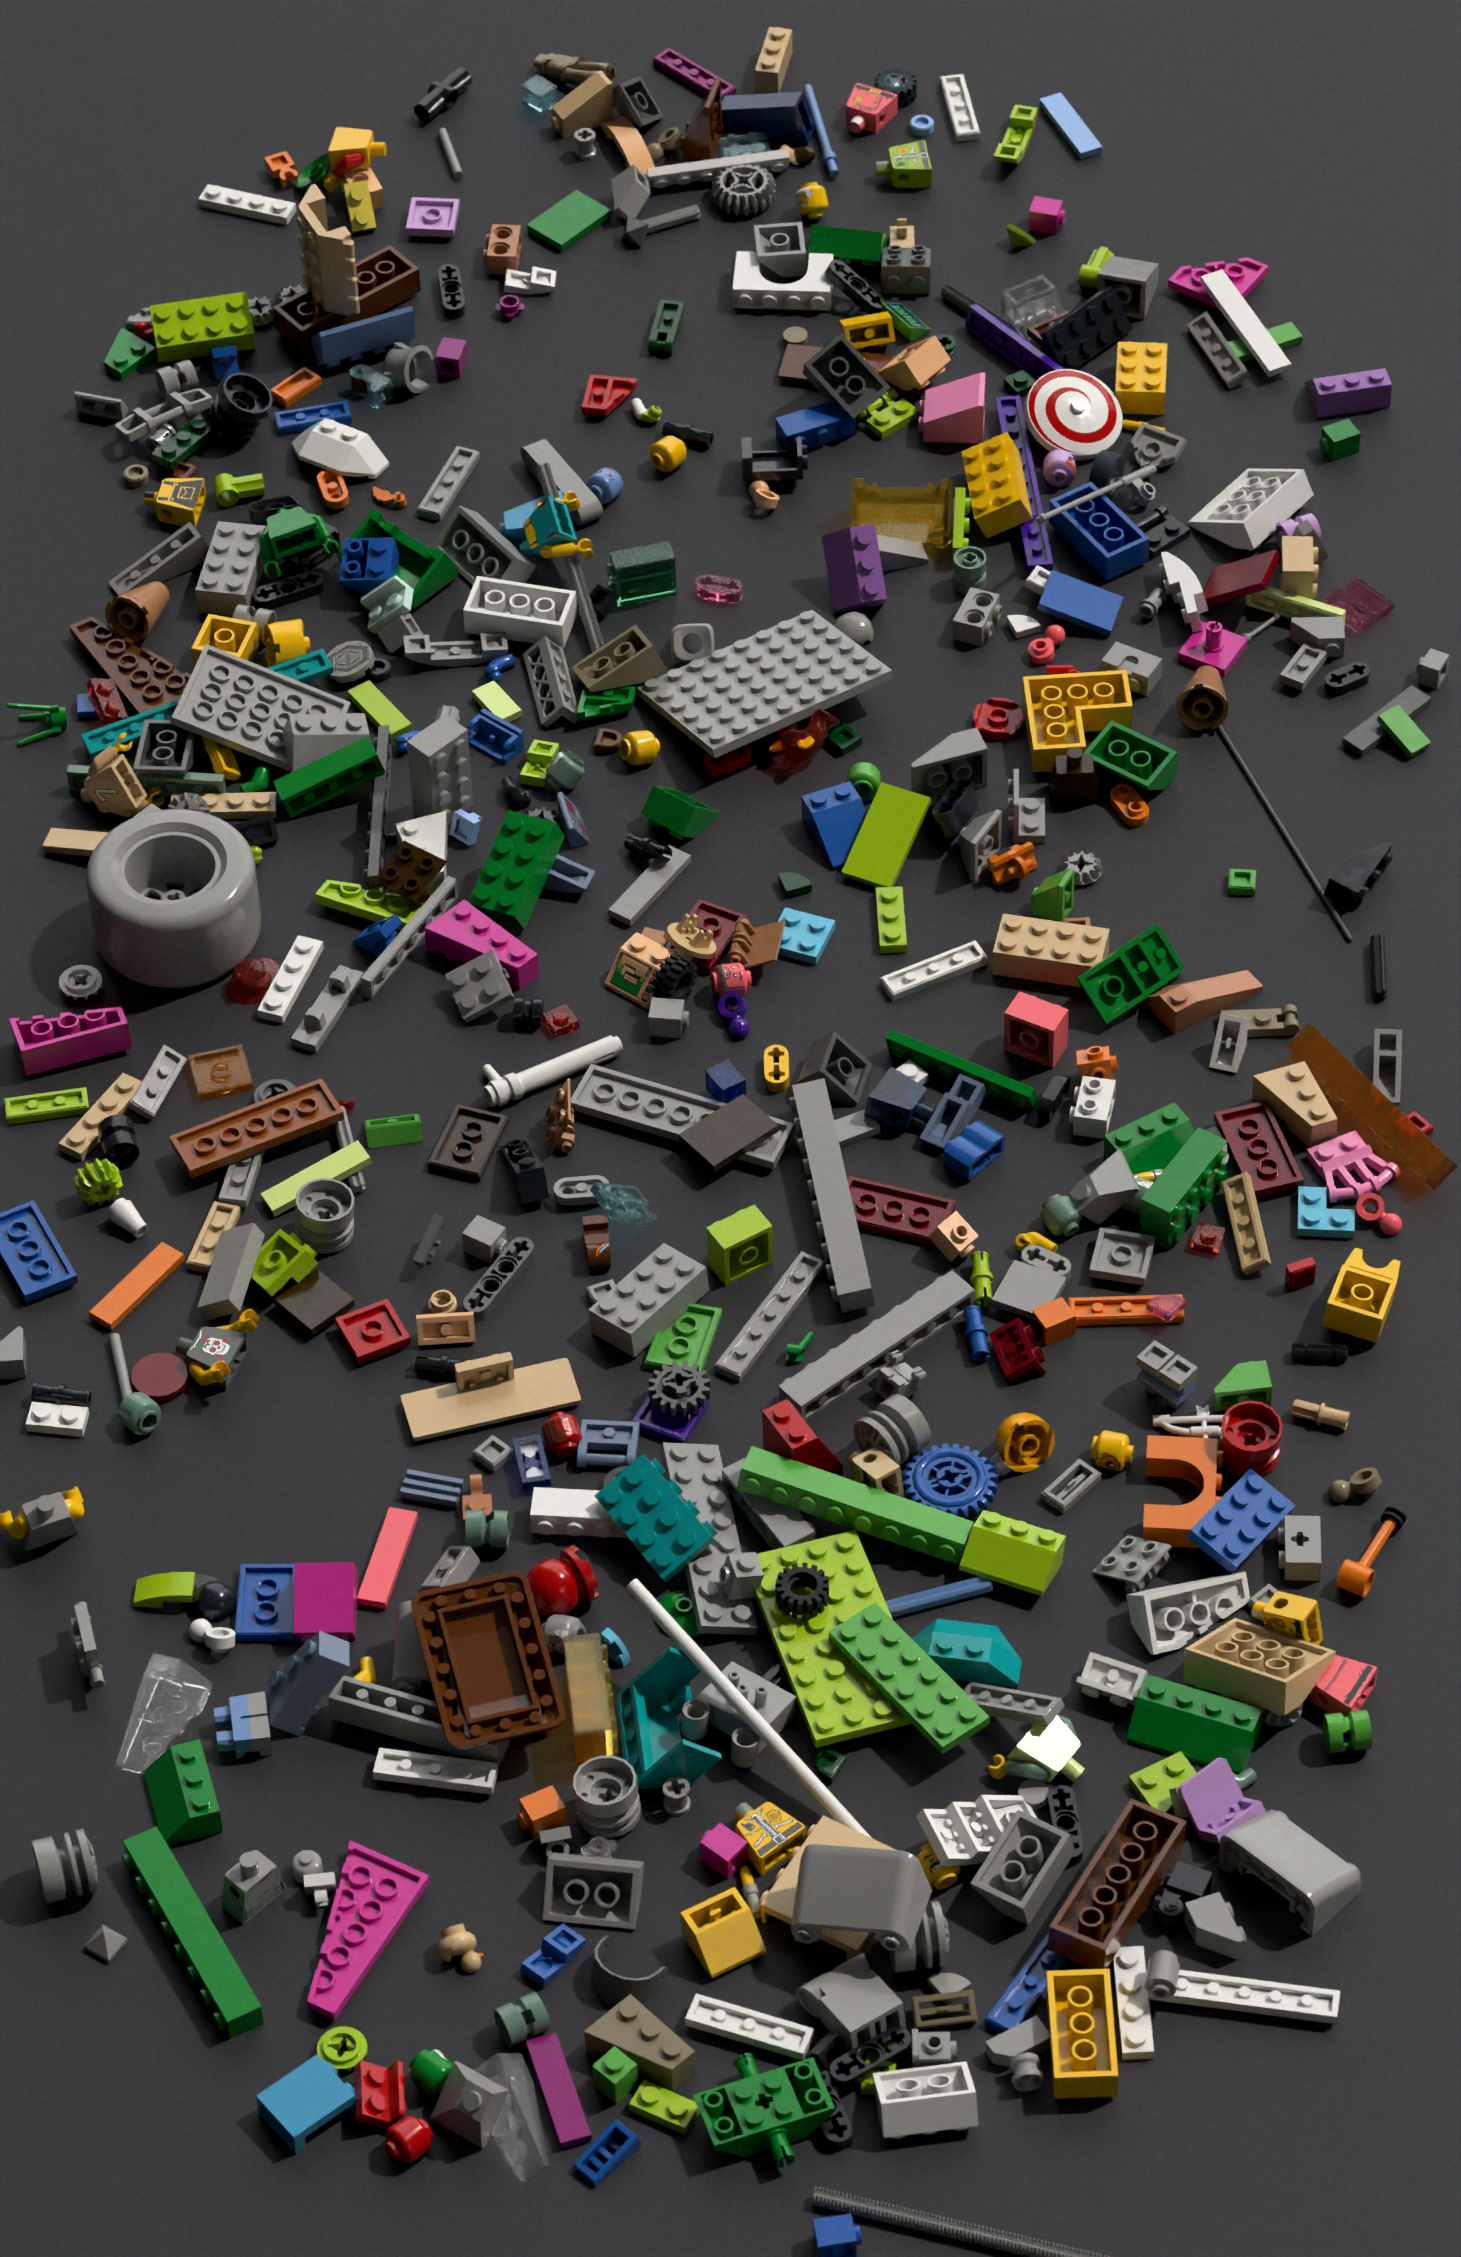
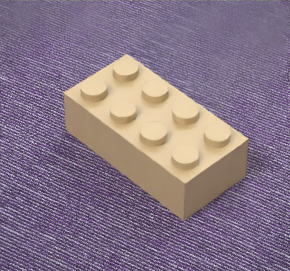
M1003 914L993 949L992 974L1081 987L1076 978L1108 956L1110 929Z

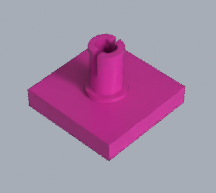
M1201 621L1203 630L1194 632L1178 652V660L1198 668L1212 666L1218 670L1220 676L1225 677L1247 647L1248 638L1222 629L1221 623H1218L1216 627V621L1208 623Z

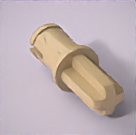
M1296 1399L1291 1408L1293 1416L1315 1421L1319 1426L1322 1423L1346 1430L1350 1418V1412L1327 1407L1325 1403L1318 1405Z

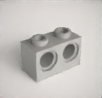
M970 587L953 619V639L982 646L985 639L991 637L995 620L999 621L1003 608L999 605L1000 594Z

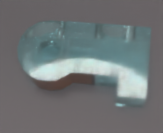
M356 365L350 369L352 391L368 397L369 405L373 408H379L394 397L392 380L366 365Z

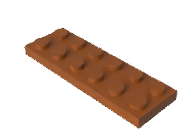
M320 1078L171 1135L169 1139L172 1148L190 1177L194 1178L345 1119L343 1110L323 1079Z

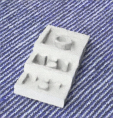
M980 1795L975 1802H952L946 1809H922L916 1816L942 1866L984 1863L1017 1810L1037 1818L1031 1806L1024 1801L1023 1796Z

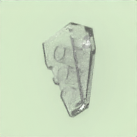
M153 1653L142 1677L116 1762V1769L144 1775L143 1771L167 1750L166 1746L176 1735L180 1736L185 1731V1725L192 1717H197L202 1712L212 1690V1682L182 1659Z
M497 2053L474 2070L509 2090L488 2140L495 2142L501 2150V2156L523 2182H527L549 2166L534 2084L521 2053Z

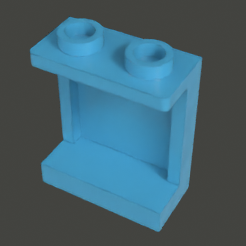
M315 2055L256 2095L258 2113L296 2155L306 2148L305 2137L345 2109L351 2115L355 2113L356 2099L354 2088L348 2082L344 2084L338 2077L335 2067L330 2062L325 2063L318 2055Z

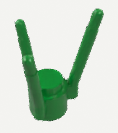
M21 703L6 704L7 708L44 711V713L19 715L18 719H45L46 727L51 726V729L18 741L17 746L34 742L52 734L62 733L61 728L67 727L65 706Z

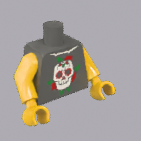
M247 1309L240 1315L239 1320L231 1325L220 1327L204 1326L199 1330L194 1340L185 1337L179 1338L176 1345V1353L186 1355L187 1370L200 1386L212 1384L223 1390L228 1389L249 1352L246 1332L256 1330L257 1325L255 1321H258L260 1317L252 1309Z

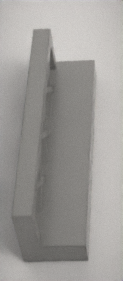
M544 636L523 653L541 724L547 728L560 716L575 723L577 721L578 703L563 647ZM540 652L537 662H534L533 657ZM545 669L542 679L539 680L541 670ZM549 686L550 688L545 698L543 697V694L546 690V687ZM551 704H554L555 709L548 714Z

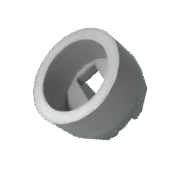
M996 1452L989 1459V1464L995 1467L994 1473L997 1476L1002 1477L1013 1470L1012 1466H1008L1003 1461L999 1452Z

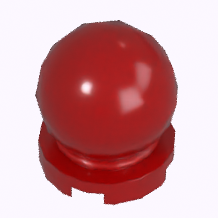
M572 1545L560 1552V1560L551 1558L541 1561L528 1572L527 1579L537 1613L544 1617H550L554 1614L566 1615L577 1606L580 1599L587 1604L600 1597L597 1592L594 1593V1588L599 1586L596 1576L587 1559L581 1562L576 1555L579 1552L577 1547Z

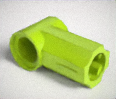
M1100 246L1099 249L1094 250L1087 265H1082L1078 277L1079 286L1098 290L1099 270L1111 256H1114L1107 247Z
M223 473L216 476L213 480L217 502L224 507L233 506L242 498L265 495L262 473L235 478L231 474Z

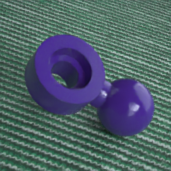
M737 992L725 993L718 1002V1010L722 1016L731 1020L729 1024L730 1035L735 1039H744L750 1033L748 1021L742 1018L747 1011V1002ZM738 1004L736 1010L732 1011V1007Z

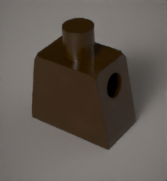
M1071 747L1067 750V755H1057L1054 758L1048 781L1049 804L1100 802L1098 778L1092 755L1083 754V751L1078 747Z

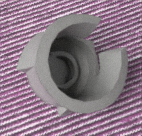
M401 342L394 343V348L388 350L382 367V371H384L383 376L387 384L392 388L406 387L413 393H421L430 386L417 378L412 382L410 380L416 375L415 358L418 360L420 369H436L431 350L424 345L411 348Z

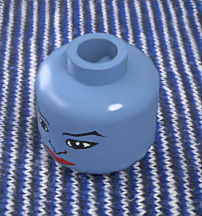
M605 467L591 475L587 479L586 486L603 505L608 504L621 494L623 482L621 476L616 471Z

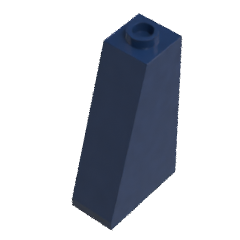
M802 92L725 96L722 101V124L726 130L803 145L809 144L815 132V127Z

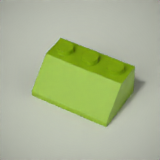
M983 1510L972 1527L959 1570L1042 1596L1062 1565L1066 1536L1055 1533L1052 1530L1027 1524L1024 1521H1017L995 1512Z

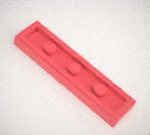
M389 1507L357 1596V1603L359 1605L381 1609L387 1608L418 1520V1512Z

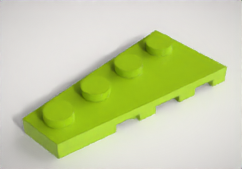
M326 880L315 893V903L374 922L397 914L402 921L396 928L399 930L405 927L424 904L415 903L399 894L386 893V888L375 887L365 890L362 889L360 884Z

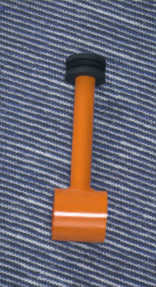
M1392 1505L1386 1507L1380 1517L1383 1525L1359 1562L1349 1559L1344 1561L1337 1575V1587L1363 1598L1367 1596L1375 1578V1570L1369 1567L1392 1531L1400 1530L1407 1520L1405 1512L1399 1507Z

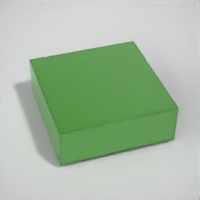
M1229 868L1228 894L1255 896L1256 870Z

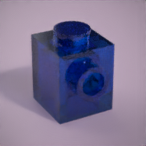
M729 1059L705 1070L706 1089L716 1101L727 1104L742 1094L746 1096V1079Z

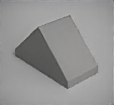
M20 1326L0 1341V1380L26 1378V1343L23 1328Z

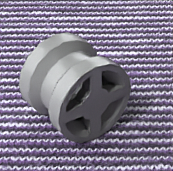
M1027 2052L1015 2055L1010 2059L1009 2068L1014 2074L1012 2084L1016 2090L1023 2092L1038 2089L1044 2083L1043 2073L1039 2071L1041 2062L1038 2055Z

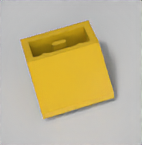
M735 1887L680 1913L681 1934L711 1979L766 1953V1948L751 1910Z

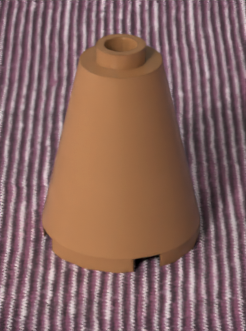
M153 581L113 597L107 603L105 617L107 623L111 622L114 627L115 634L122 638L128 637L134 643L145 639L169 601L170 594L167 587L161 582Z
M1212 666L1198 668L1177 699L1176 708L1180 721L1193 730L1216 729L1224 723L1228 716L1229 704L1218 670Z

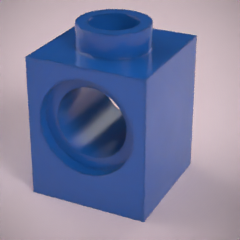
M851 2214L813 2219V2237L817 2257H857V2245H862L860 2226L853 2225Z

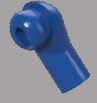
M508 654L493 659L485 668V675L488 676L490 682L493 680L496 682L501 679V670L516 665L513 655Z
M422 730L409 731L397 736L395 743H397L396 750L398 752H408L407 741Z

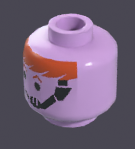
M1060 449L1048 453L1043 462L1045 480L1050 485L1056 487L1070 484L1076 474V463L1072 454Z

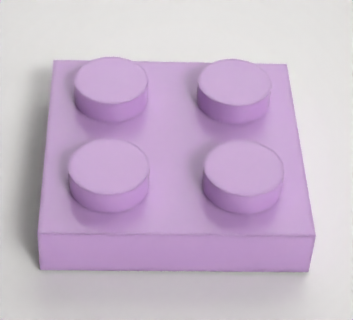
M412 197L406 224V236L454 237L460 208L459 199Z

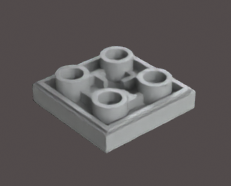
M1014 1260L991 1299V1306L1037 1321L1033 1315V1309L1058 1299L1066 1285L1067 1277Z

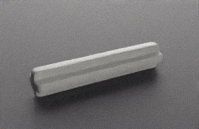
M692 205L642 221L649 224L646 233L649 234L699 219L701 214L699 207Z

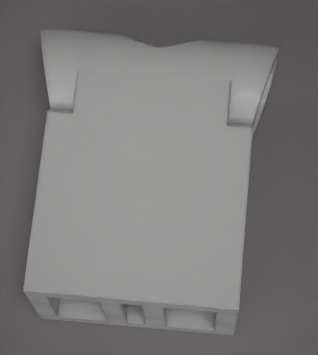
M863 1953L854 1956L835 1967L832 1971L824 1973L796 1989L797 1999L803 2008L812 2016L821 2018L823 2025L829 2032L838 2034L847 2052L889 2028L902 2027L906 2029L903 2002L872 1969L870 1970Z

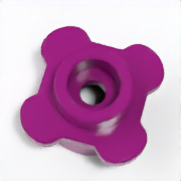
M505 295L500 299V304H497L495 308L497 312H502L506 318H513L518 312L524 311L525 306L519 302L517 296Z

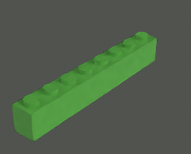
M751 1446L741 1467L736 1488L959 1565L974 1523L959 1516Z

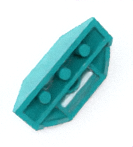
M936 1619L912 1638L952 1680L1018 1688L1022 1660L997 1626Z

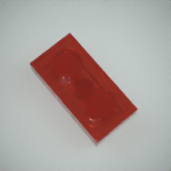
M90 678L86 686L102 724H112L129 718L114 680Z

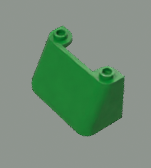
M372 508L350 538L394 537L399 553L397 576L414 589L411 608L415 609L452 582L460 570L445 552L438 548L430 549L402 532L394 523L386 522L382 518V513ZM343 548L340 550V552H339V553L337 554V556H336L341 562H342Z

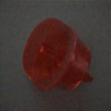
M253 957L239 962L233 969L232 978L229 983L230 996L241 1004L260 1002L278 973L279 965L274 960L265 957Z

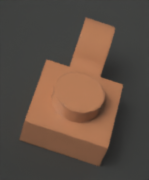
M482 1474L470 1475L471 1495L462 1496L464 1526L467 1510H484L488 1515L492 1511L491 1494H483Z

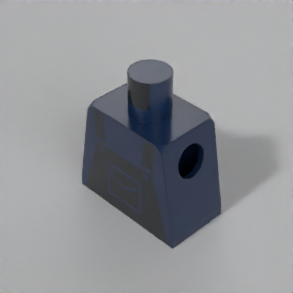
M890 1067L869 1095L864 1116L900 1129H907L915 1118L928 1124L935 1109L924 1104L927 1092L924 1086L895 1068Z

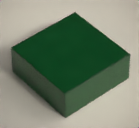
M844 723L825 735V743L841 756H844L862 745V736Z

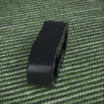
M1352 662L1327 673L1324 690L1329 695L1341 696L1365 686L1369 682V666L1363 662Z
M1057 1073L1053 1076L1038 1103V1116L1049 1120L1053 1119L1069 1091L1071 1082L1069 1077Z

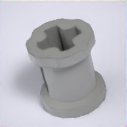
M590 128L577 130L574 133L575 141H577L576 157L581 160L592 159L596 155V148L593 145V141L596 138L595 132Z
M166 423L158 426L155 434L145 440L147 449L153 453L175 435L176 431Z
M673 1776L668 1778L663 1784V1794L665 1795L663 1801L664 1809L670 1815L682 1816L691 1807L688 1796L690 1784L686 1779L680 1776Z

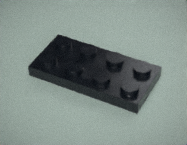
M1106 286L1039 334L1054 362L1064 369L1076 370L1133 328L1113 286Z

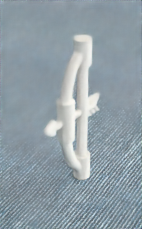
M1196 1405L1197 1416L1170 1417V1415H1152L1153 1427L1161 1426L1174 1434L1196 1438L1219 1437L1221 1435V1427L1218 1425L1207 1426V1423L1222 1422L1224 1415H1209V1405L1204 1408ZM1201 1423V1426L1181 1428L1171 1424Z

